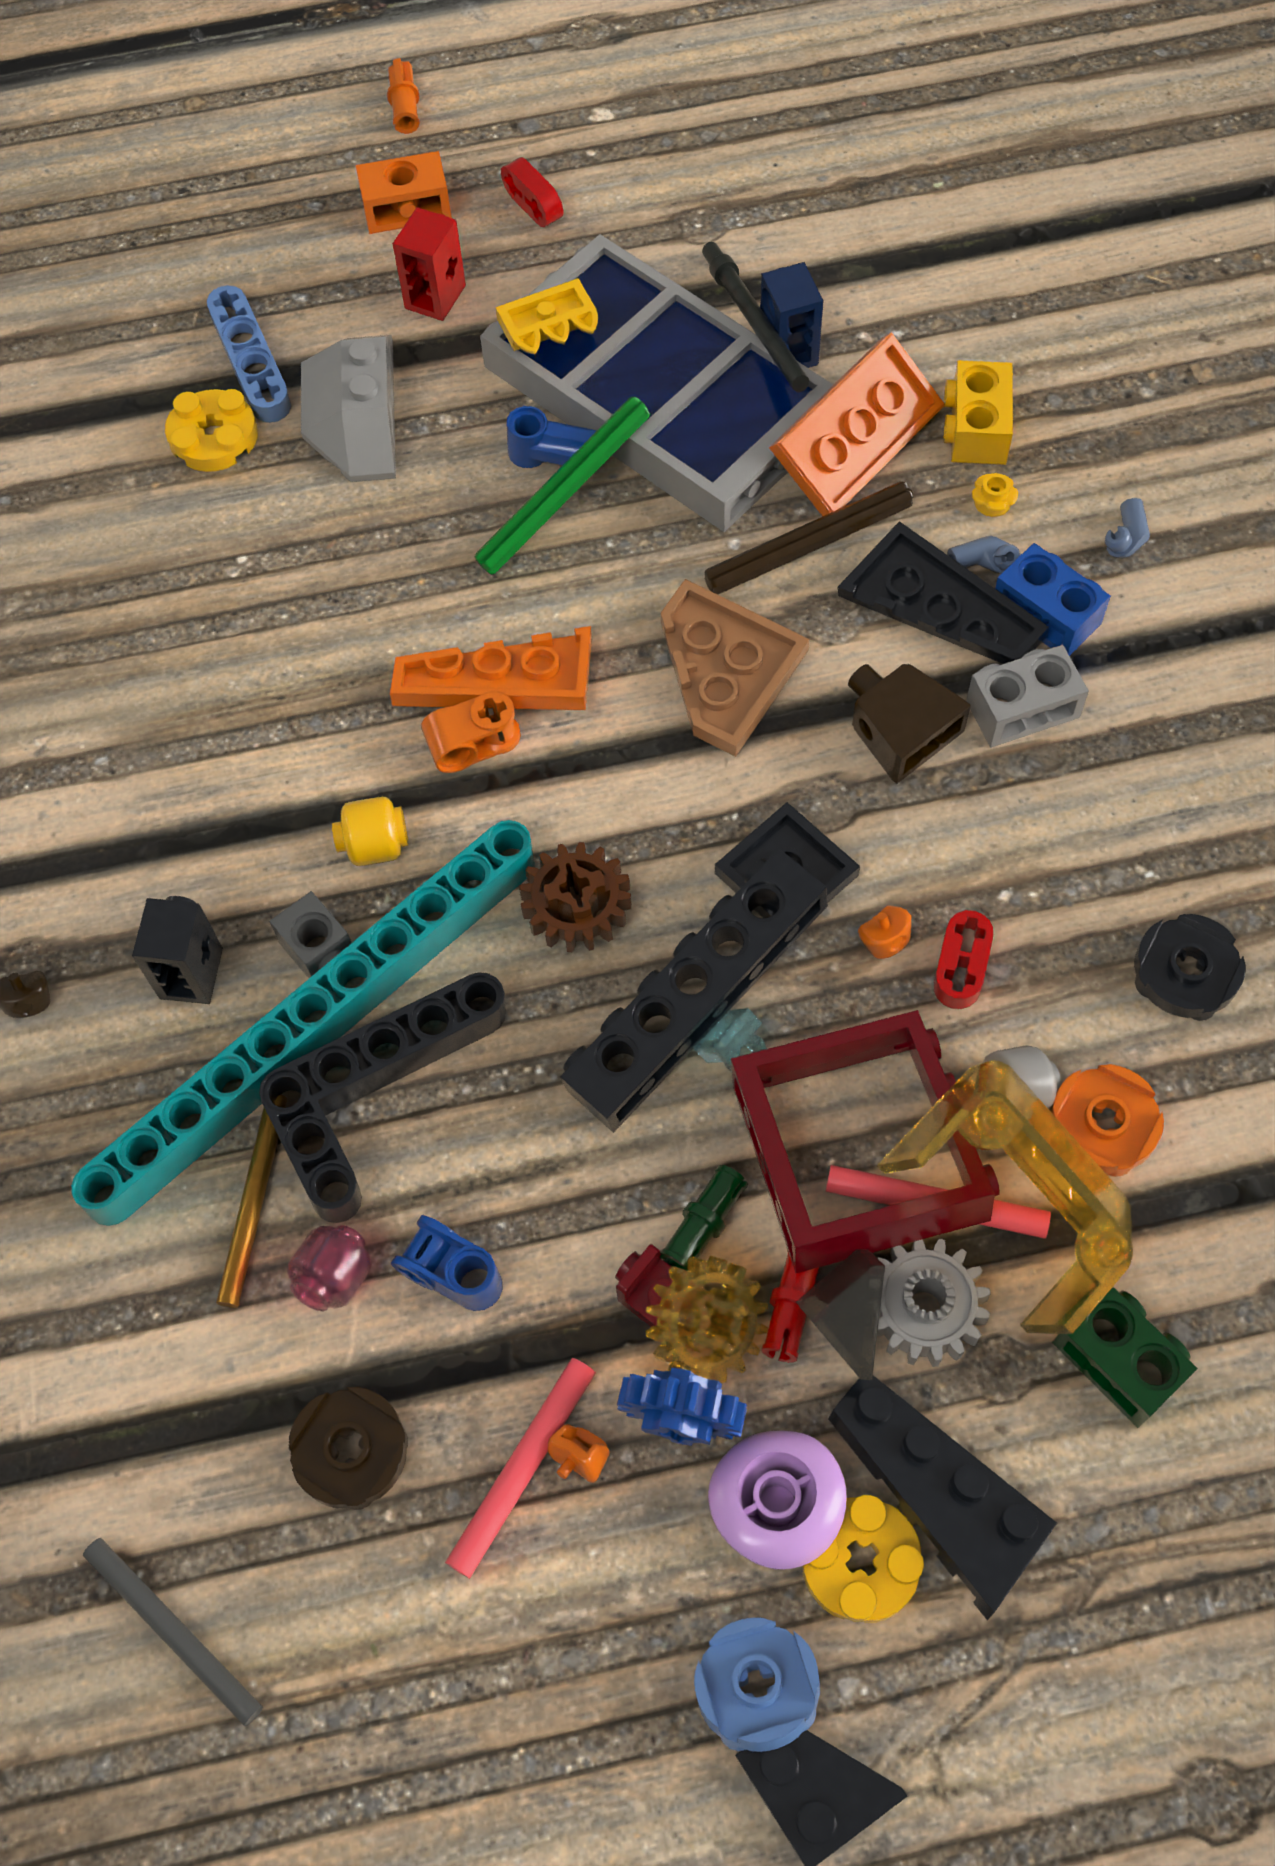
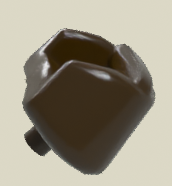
M33 971L23 975L12 973L8 977L0 979V1009L9 1017L26 1018L34 1016L49 1006V988L47 978L43 972Z

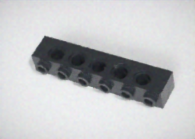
M780 848L768 860L765 858L758 860L748 871L742 888L733 897L726 895L719 900L709 915L710 921L697 934L694 932L687 934L675 948L674 958L661 972L656 969L648 974L638 987V996L625 1009L620 1007L614 1010L603 1022L600 1029L602 1033L588 1048L581 1046L575 1050L564 1064L563 1069L565 1072L560 1078L567 1091L613 1133L828 907L827 886ZM769 904L778 909L769 918H758L752 914V911L757 906ZM727 941H735L743 946L737 954L732 956H722L716 952L718 946ZM692 978H699L707 983L705 988L697 994H685L680 991L682 984ZM654 1016H665L670 1019L668 1027L659 1033H650L643 1029L645 1023ZM629 1054L634 1057L630 1067L622 1072H612L607 1069L608 1062L615 1055Z

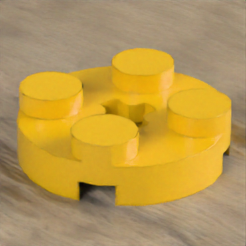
M214 389L196 393L183 392L174 399V408L166 419L165 435L171 452L176 458L178 456L185 460L186 466L205 472L224 470L237 463L235 457L242 454L245 449H247L249 454L254 448L258 437V428L253 411L246 403L244 395L236 389ZM210 426H220L214 429L213 434H205L204 430Z
M862 1495L860 1497L846 1498L845 1515L837 1537L822 1555L812 1562L803 1565L802 1568L803 1577L809 1592L816 1602L828 1613L853 1622L877 1623L892 1617L909 1602L916 1592L919 1578L924 1568V1562L921 1555L919 1538L907 1518L898 1509L882 1502L879 1498L872 1495ZM857 1543L862 1549L871 1546L875 1550L877 1555L872 1563L876 1571L868 1576L862 1569L852 1573L847 1568L846 1563L852 1557L848 1549L850 1545Z

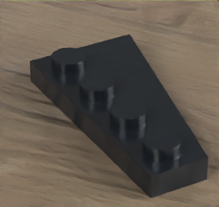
M900 521L837 587L839 597L1002 664L1022 658L1028 652L1035 650L1048 636L1049 626Z
M865 1370L833 1409L828 1420L876 1480L882 1479L900 1501L897 1506L912 1526L916 1523L938 1549L937 1558L952 1577L957 1574L976 1597L973 1602L974 1605L988 1621L1057 1525V1522L869 1371Z

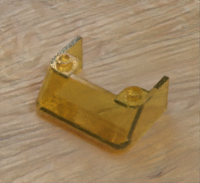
M995 1060L976 1064L970 1067L882 1159L877 1167L884 1174L921 1168L957 1130L972 1146L978 1149L994 1150L1002 1148L1078 1233L1075 1242L1077 1260L1024 1319L1020 1326L1027 1333L1073 1334L1128 1270L1132 1262V1213L1129 1201L1009 1065Z

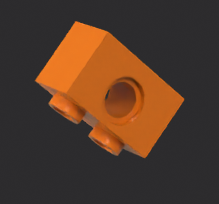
M439 151L356 165L369 234L402 229L416 207L452 218Z

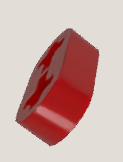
M519 157L501 168V178L508 194L540 227H546L562 218L564 210L558 193L525 158Z
M965 910L956 913L950 918L945 931L934 979V993L943 1005L951 1009H964L974 1004L980 995L984 983L993 941V926L985 915L977 911ZM965 929L975 931V940L973 941L970 953L960 951L963 941L962 934ZM957 966L966 968L964 978L966 985L962 991L952 989V979L954 978Z

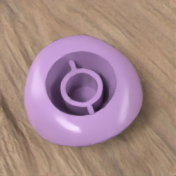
M794 1431L761 1432L738 1442L719 1461L709 1483L708 1501L710 1512L722 1537L734 1550L748 1560L772 1569L797 1568L812 1562L822 1555L837 1537L846 1510V1486L838 1462L821 1442L811 1436Z

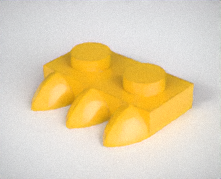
M579 278L495 307L497 321L513 351L521 349L534 355L537 353L542 341L550 339L553 342L565 344L570 331L579 329L582 332L593 334L598 324L597 310Z

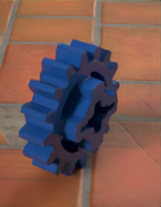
M671 1368V1371L654 1370L653 1374H646V1377L636 1374H630V1378L623 1377L617 1409L626 1412V1416L630 1418L643 1419L641 1430L645 1433L661 1436L671 1440L673 1443L692 1446L693 1443L710 1445L711 1439H716V1436L729 1440L733 1439V1436L741 1437L747 1404L738 1402L739 1398L736 1396L723 1395V1390H721L722 1384L719 1381L703 1378L689 1370Z

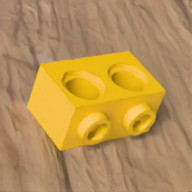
M958 360L955 378L946 379L944 392V407L952 408V415L945 416L943 442L951 443V462L1006 465L1013 436V363Z

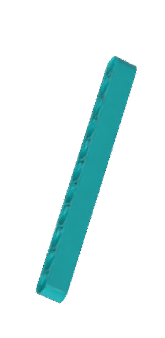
M512 820L500 821L490 827L82 1167L75 1175L71 1185L72 1196L76 1203L94 1221L101 1225H117L130 1217L262 1104L259 1092L261 1083L266 1075L342 1037L527 879L525 871L527 867L535 866L530 832L521 823ZM507 849L520 850L512 856L500 855ZM468 881H482L475 888L468 889L462 887ZM430 913H444L436 921L423 920ZM392 945H405V948L397 954L389 955L384 953ZM353 978H366L364 983L357 988H345L347 982ZM319 1010L326 1011L320 1020L312 1023L304 1022L310 1013ZM273 1045H285L282 1052L277 1056L263 1057L267 1049ZM244 1079L242 1085L234 1092L222 1093L224 1086L231 1080ZM192 1114H201L200 1120L196 1125L188 1129H180L181 1123L186 1117ZM148 1150H158L152 1162L147 1165L137 1166L138 1160L143 1153ZM114 1185L113 1192L108 1199L100 1203H94L95 1196L100 1189Z

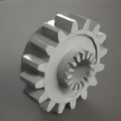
M943 1239L937 1241L933 1250H926L923 1240L913 1242L912 1250L909 1253L901 1245L892 1247L890 1255L893 1263L879 1257L875 1262L873 1270L880 1278H867L864 1291L876 1297L866 1301L863 1308L864 1315L876 1316L877 1318L871 1329L872 1336L885 1335L889 1340L886 1352L892 1355L900 1349L908 1353V1364L914 1365L920 1356L928 1357L932 1367H938L942 1360V1354L946 1352L957 1361L964 1353L961 1341L963 1340L967 1344L975 1346L982 1334L974 1325H986L990 1317L989 1311L978 1306L987 1302L991 1295L990 1288L975 1286L983 1270L980 1266L966 1270L962 1265L967 1253L964 1249H960L952 1257L945 1254L946 1245ZM919 1292L929 1293L938 1300L940 1310L938 1309L935 1312H926L924 1309L920 1310V1307L914 1304L915 1301L912 1299V1296Z

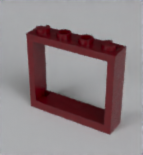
M918 1010L731 1058L733 1089L795 1273L991 1221L994 1197L1000 1195L996 1174L990 1164L983 1165L977 1152L980 1143L975 1124L970 1117L963 1119L957 1105L960 1103V1093L956 1079L952 1072L944 1073L939 1059H941V1047L937 1034L933 1028L926 1030ZM909 1051L964 1186L812 1227L764 1088Z

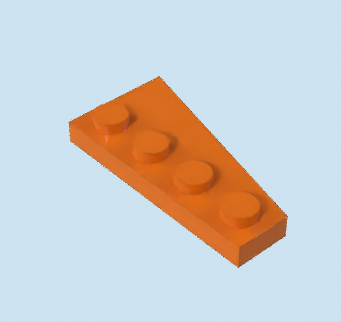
M591 626L574 628L575 635L552 639L551 632L531 635L532 642L504 646L503 640L484 643V647L477 651L462 653L458 647L396 657L390 689L392 706L451 707L476 698L483 693L496 691L509 696L514 704V709L586 710L592 643Z

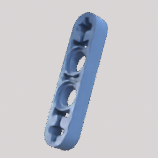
M229 285L214 289L207 298L208 310L256 419L268 423L277 422L285 418L291 409L287 387L245 294L241 289ZM231 306L235 310L236 316L229 318L225 307ZM239 333L252 334V337L246 342L234 343L231 341ZM254 363L266 365L263 371L256 374L244 372L249 365ZM269 388L273 401L266 402L261 390Z

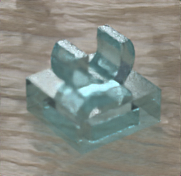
M749 1008L729 1010L693 1049L707 1063L724 1062L726 1068L732 1072L731 1058L740 1056V1050L744 1045L752 1053L767 1049L762 1038L754 1035V1032L760 1027L762 1022Z

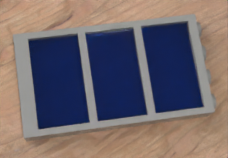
M599 234L589 244L578 249L569 261L557 271L550 273L545 281L529 294L532 295L579 278L598 313V324L594 333L588 334L579 329L570 331L565 344H559L547 339L540 343L539 349L534 355L521 349L513 351L498 321L493 322L480 335L484 367L568 425L598 430L630 397L635 396L640 399L648 408L650 416L620 446L613 456L712 525L725 532L788 473L769 447L820 399L833 384L799 363L809 378V385L802 392L794 391L756 334Z

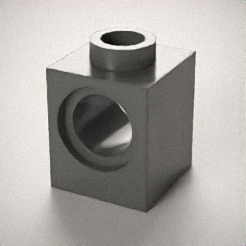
M312 891L269 921L279 944L308 978L312 977L352 943L347 931ZM326 937V940L321 945L306 947L312 939Z

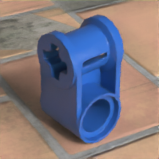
M421 1215L417 1221L419 1230L403 1255L395 1256L391 1265L414 1283L426 1289L434 1290L466 1309L481 1311L493 1306L500 1298L503 1282L491 1255L485 1249L460 1237L439 1221ZM474 1269L487 1271L486 1279L481 1285L469 1289L461 1286L463 1277L468 1272Z

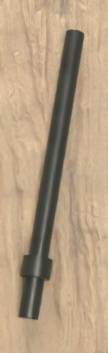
M706 243L702 253L710 264V274L719 286L726 288L792 389L796 392L804 391L809 385V378L739 277L738 266L731 256L723 254L717 243Z

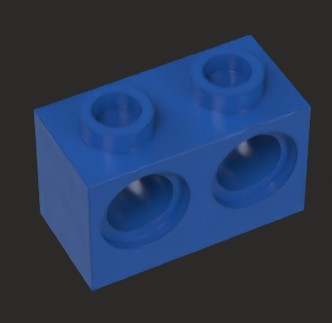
M1033 543L997 578L995 587L996 590L1049 626L1048 636L1043 640L1045 645L1050 648L1063 645L1069 656L1102 624L1111 597L1098 583L1086 579L1067 566L1059 556L1047 552L1036 543Z

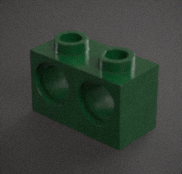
M1109 1283L1062 1328L1052 1343L1139 1428L1198 1368L1189 1360L1191 1358L1189 1351L1176 1337L1169 1333L1162 1334L1145 1318L1147 1315L1146 1311L1134 1296L1123 1290L1118 1292ZM1104 1319L1112 1323L1118 1331L1119 1340L1117 1342H1108L1101 1339L1094 1331L1093 1320ZM1146 1361L1155 1365L1161 1373L1162 1384L1154 1386L1143 1381L1137 1372V1362Z

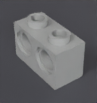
M1060 645L1047 650H1032L1022 658L1002 665L990 664L983 667L977 673L972 674L966 701L971 705L970 710L990 748L1080 718L1089 690L1065 647ZM1041 683L1049 684V685H1051V686H1053V687L1045 686V685H1043V684H1041ZM995 698H1002L1009 702L999 701Z

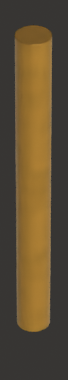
M279 1095L275 1100V1105L286 1108L287 1097ZM263 1108L216 1301L217 1305L223 1307L238 1308L279 1138L265 1108Z

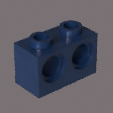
M805 262L762 273L760 308L795 359L807 368L817 366L819 364L824 300Z

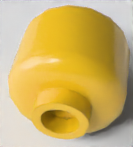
M376 797L345 803L341 810V821L332 823V833L337 853L346 851L349 860L356 866H367L397 860L401 854V847L408 846L409 844L402 806L394 807L387 797Z

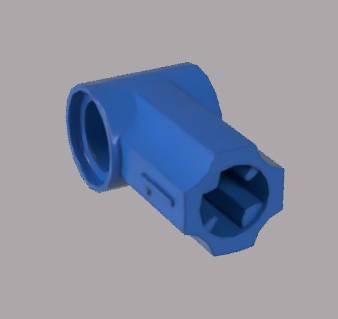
M522 406L514 409L507 417L508 456L515 465L522 468L537 467L543 462L563 465L597 430L548 421L540 409L532 406Z

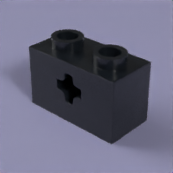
M169 896L166 900L147 898L132 957L159 999L210 1004L223 947L200 904L182 896Z

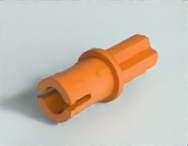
M396 58L393 60V65L388 68L390 87L387 91V98L393 108V125H395V129L400 133L409 134L416 131L420 124L416 105L420 98L419 90L414 84L410 62H402L400 58Z

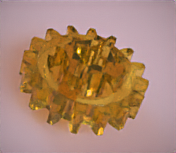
M710 1256L707 1262L700 1258L690 1257L688 1258L687 1265L688 1272L672 1266L669 1269V1274L673 1283L669 1287L656 1284L653 1288L662 1300L660 1305H651L646 1308V1313L657 1318V1325L646 1330V1337L662 1342L656 1348L653 1355L656 1359L669 1363L668 1371H671V1368L689 1370L695 1375L706 1379L709 1377V1379L723 1384L727 1382V1368L741 1374L746 1371L745 1363L742 1359L745 1353L759 1355L761 1350L752 1341L755 1334L761 1335L768 1331L767 1326L757 1322V1315L765 1312L768 1309V1304L753 1299L761 1285L758 1281L745 1278L747 1269L743 1266L733 1263L728 1264L727 1260L715 1256ZM714 1282L724 1286L721 1290L713 1288L710 1291L705 1290L703 1287L705 1284ZM705 1349H709L712 1353L704 1357H693L690 1354L693 1351L702 1353Z

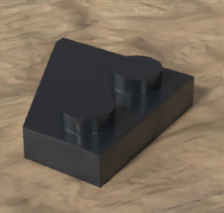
M808 1730L802 1732L791 1743L778 1749L763 1752L744 1750L735 1755L804 1866H817L908 1797L902 1787Z

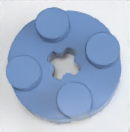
M765 1618L741 1619L717 1631L709 1641L710 1647L703 1654L701 1663L698 1661L694 1675V1685L701 1714L709 1728L720 1736L723 1744L735 1751H770L791 1743L802 1732L808 1730L816 1717V1707L820 1696V1681L816 1659L806 1641L796 1632L792 1635L786 1629L776 1627L775 1621ZM759 1670L763 1679L774 1678L775 1683L767 1688V1695L754 1697L752 1693L745 1694L740 1689V1687L749 1683V1672Z

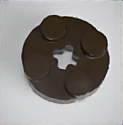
M346 1387L348 1390H338L331 1394L326 1392L315 1397L298 1414L289 1434L290 1462L297 1483L313 1499L323 1505L336 1509L350 1508L360 1510L368 1507L373 1501L385 1495L398 1480L406 1461L408 1436L399 1415L385 1398L366 1388ZM354 1432L360 1434L362 1437L358 1445L362 1452L357 1459L348 1458L345 1463L336 1461L339 1456V1450L334 1446L336 1439L339 1436L349 1439Z

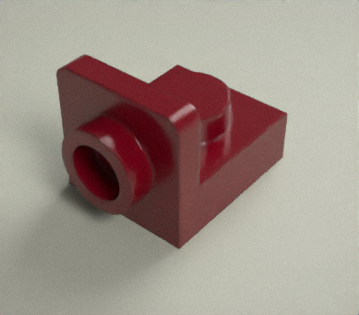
M650 1244L641 1255L636 1251L630 1254L615 1275V1279L619 1281L616 1285L618 1301L669 1342L673 1340L705 1299V1292L663 1261L660 1250L653 1244Z

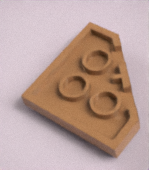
M685 579L661 611L662 630L693 735L736 757L808 652L810 639Z

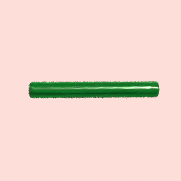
M635 396L630 397L475 553L474 557L482 569L491 575L495 574L649 418L648 408L640 399Z

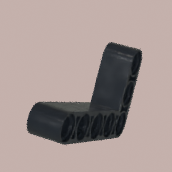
M481 972L468 975L303 1055L266 1075L261 1083L259 1092L262 1104L314 1210L320 1218L333 1223L347 1221L357 1213L362 1199L355 1174L326 1115L499 1029L505 1020L506 1007L504 989L496 977ZM479 997H487L494 1002V1005L485 1011H475L468 1006L472 1000ZM440 1020L447 1024L445 1030L436 1035H428L421 1031L422 1026L428 1021ZM385 1043H391L399 1047L397 1053L387 1059H379L372 1055L378 1046ZM345 1067L351 1070L348 1077L342 1082L329 1083L324 1080L325 1075L332 1068ZM291 1090L301 1093L298 1102L291 1107L282 1108L275 1105V1100L283 1092ZM319 1136L325 1139L323 1146L316 1153L307 1155L298 1152L299 1144L307 1137ZM342 1182L348 1185L346 1195L339 1201L326 1202L320 1199L323 1189L330 1183Z

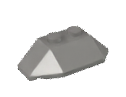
M392 335L346 338L301 362L302 438L327 461L339 468L341 474L350 482L396 479Z

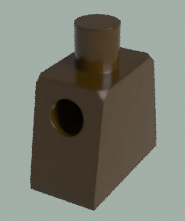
M865 664L858 668L848 681V686L860 696L855 702L852 721L854 730L896 784L965 731L971 705L911 664H902L885 678L877 673L869 664Z

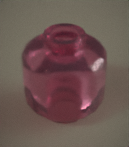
M340 1225L337 1228L320 1226L310 1231L290 1259L287 1267V1273L291 1281L290 1290L293 1295L304 1305L317 1311H326L328 1308L337 1309L349 1304L369 1275L372 1267L369 1253L364 1248L366 1245L364 1238L356 1230L345 1225Z

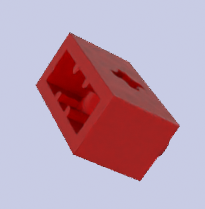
M416 207L392 243L404 307L407 310L444 321L466 286L457 221L443 214Z

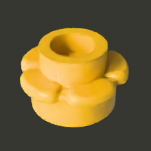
M999 473L980 476L975 481L974 485L976 488L972 490V498L977 510L990 517H998L1007 513L1011 505L1015 504L1018 498V490L1013 487V480Z

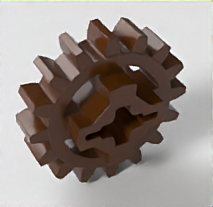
M584 842L578 843L574 853H568L567 848L563 844H559L557 857L552 859L548 854L542 852L539 854L541 868L528 866L525 870L528 883L520 884L519 888L521 900L524 901L521 903L522 915L524 919H531L529 921L530 929L534 936L546 931L547 946L552 948L561 939L565 940L567 952H573L576 942L584 941L587 949L591 951L594 950L595 937L600 935L608 942L613 940L611 925L623 928L626 925V914L624 911L632 907L631 893H628L630 890V879L628 874H621V863L618 858L605 863V849L599 847L590 855L586 853ZM570 887H573L575 894L579 895L582 902L581 908L578 907L576 899H573ZM599 910H603L600 914L596 916Z

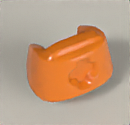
M889 905L871 920L862 924L858 929V934L861 941L874 957L879 959L889 958L899 953L909 943L912 916L904 908Z
M566 1424L557 1430L548 1441L549 1455L554 1461L562 1464L557 1470V1474L561 1478L566 1479L573 1470L590 1483L598 1480L610 1454L607 1444L601 1438L586 1429Z

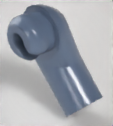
M1139 498L1127 499L1120 505L1124 526H1118V531L1114 534L1109 530L1105 536L1107 551L1113 557H1130L1150 538L1144 504Z
M994 536L982 537L949 548L947 552L948 556L965 568L977 564L999 574H1002L1021 555L1016 546Z

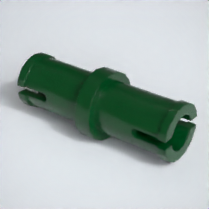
M719 1165L697 1201L689 1202L682 1213L684 1220L666 1247L661 1250V1259L680 1274L689 1275L692 1267L712 1237L718 1238L724 1231L725 1223L723 1220L741 1193L748 1187L747 1181H743L745 1178L740 1173L728 1166Z

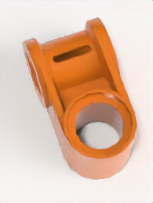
M496 691L483 693L476 698L451 707L437 709L428 714L421 723V729L435 765L439 771L444 773L462 771L477 762L499 754L508 753L517 746L521 737L519 724L514 719L515 709L512 700L504 693ZM489 705L492 706L493 715H489L487 708ZM502 731L504 737L503 741H500L498 732Z

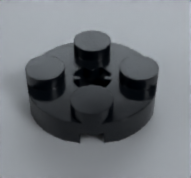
M1196 914L1179 915L1176 920H1168L1164 923L1161 920L1148 929L1136 951L1134 959L1136 989L1142 996L1148 998L1154 1005L1167 1013L1198 1021L1207 1020L1215 1012L1225 1008L1239 991L1246 972L1244 956L1240 959L1239 952L1233 945L1236 939L1230 931L1208 917ZM1187 956L1195 958L1197 960L1196 968L1203 973L1200 975L1185 974L1176 964V958L1179 957L1182 962L1185 961Z

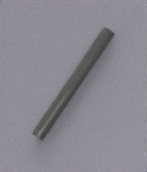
M102 1538L96 1539L85 1549L83 1557L244 1726L249 1725L260 1714L263 1706Z

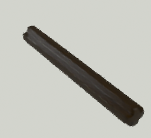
M900 481L705 570L704 579L707 587H709L711 592L721 594L912 506L913 492L909 489L906 482Z

